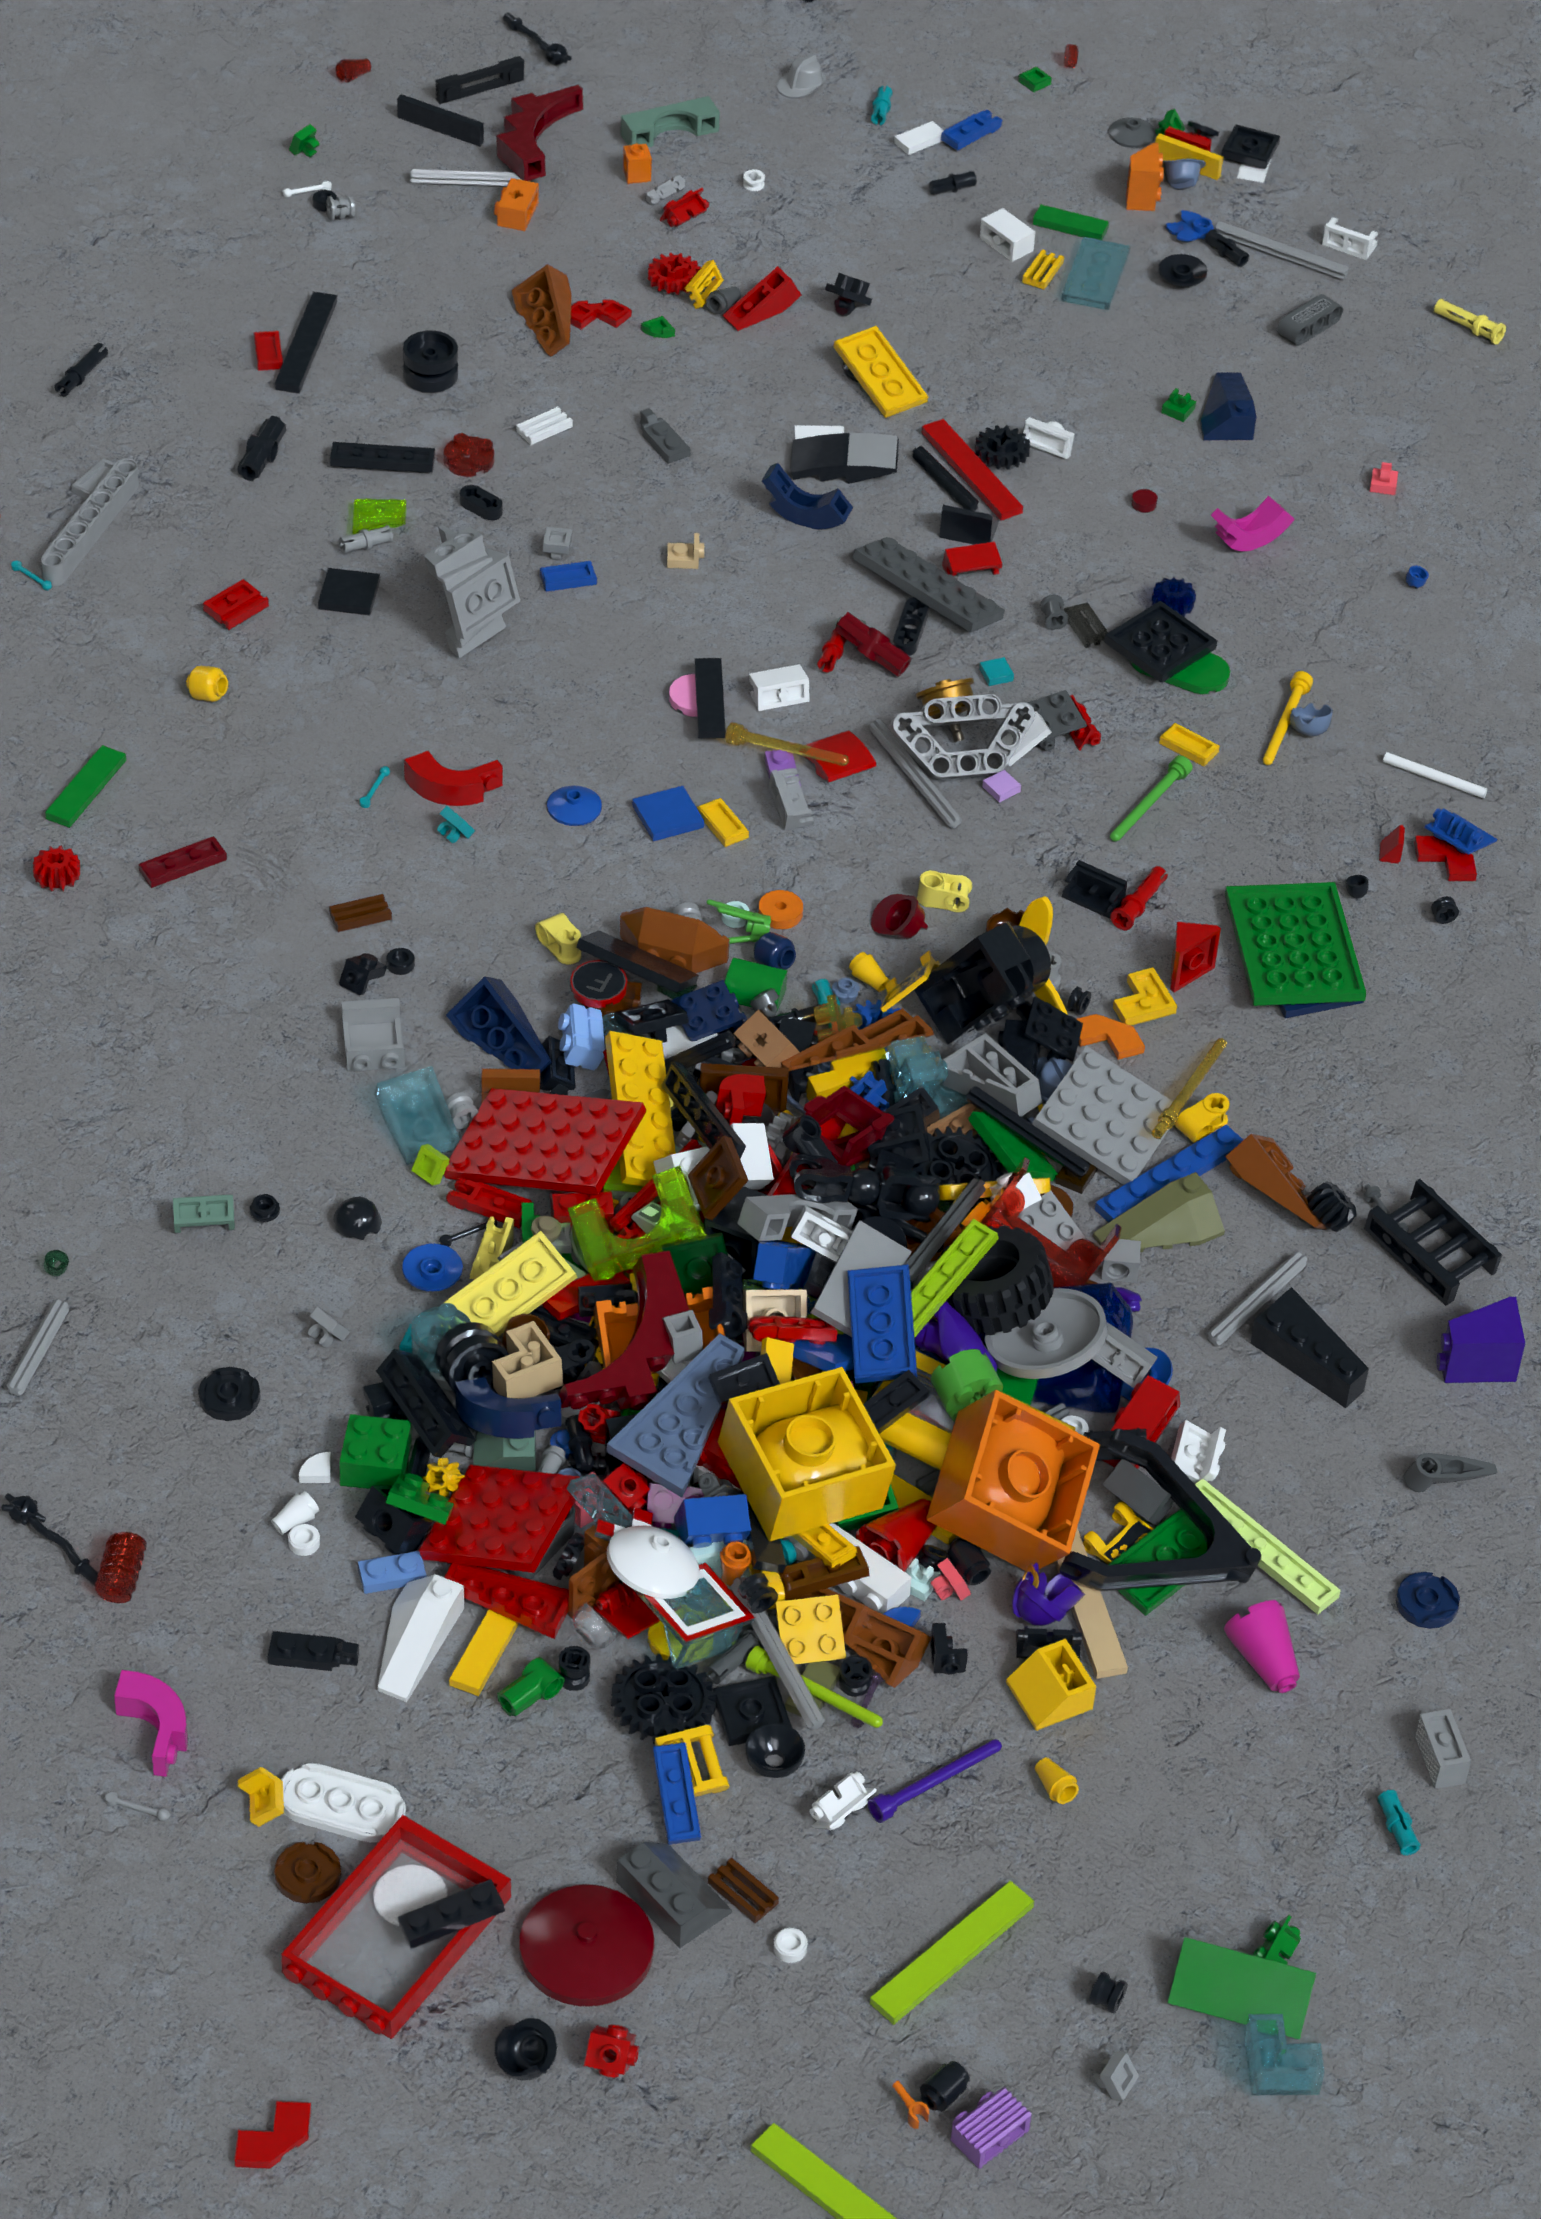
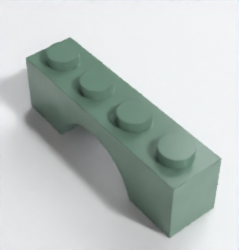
M706 96L622 115L621 136L628 146L647 144L648 147H653L655 138L669 130H684L696 136L719 132L720 111L710 97Z

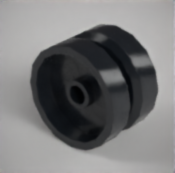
M426 330L417 332L405 340L403 344V378L407 385L421 392L436 393L445 391L458 380V345L454 338L440 331Z
M467 1322L457 1325L445 1333L437 1345L435 1361L436 1367L454 1393L455 1382L483 1377L486 1378L490 1388L497 1393L493 1386L492 1361L505 1357L509 1353L490 1327L482 1323Z

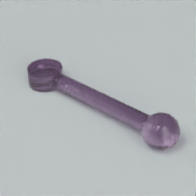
M878 1672L873 1673L871 1676V1686L861 1705L866 1709L877 1686L884 1680ZM855 1717L851 1719V1724L855 1728H861L864 1724L863 1721Z

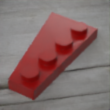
M455 1563L451 1564L444 1577L464 1585V1598L552 1639H555L569 1611V1590L485 1567Z

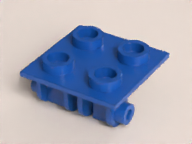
M1445 808L1442 810L1436 809L1433 814L1435 821L1425 825V828L1431 831L1436 838L1449 842L1455 846L1457 851L1468 855L1497 842L1495 837Z

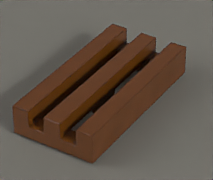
M383 894L329 906L331 918L338 932L392 920V912L388 909V903L385 901Z
M732 1857L727 1860L726 1866L721 1865L717 1869L716 1874L712 1873L708 1876V1884L754 1923H757L779 1904V1897ZM725 1879L726 1881H728L732 1886H734L738 1890L739 1894H741L745 1899H749L759 1908V1910L757 1911L754 1907H752L748 1902H746L741 1896H739L722 1880Z

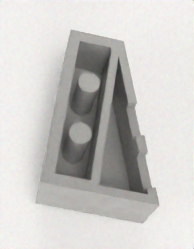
M986 1033L940 1061L943 1086L967 1095L969 1090L976 1086L1019 1116H1023L1042 1104L1039 1079Z

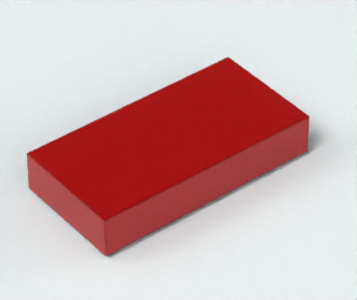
M279 331L254 332L258 371L281 369L283 359Z

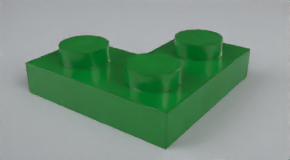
M400 1473L386 1500V1503L442 1524H446L454 1506L453 1503L448 1502V1499L440 1494L431 1493L428 1495L427 1491L430 1484L423 1482V1478L411 1473L405 1475Z

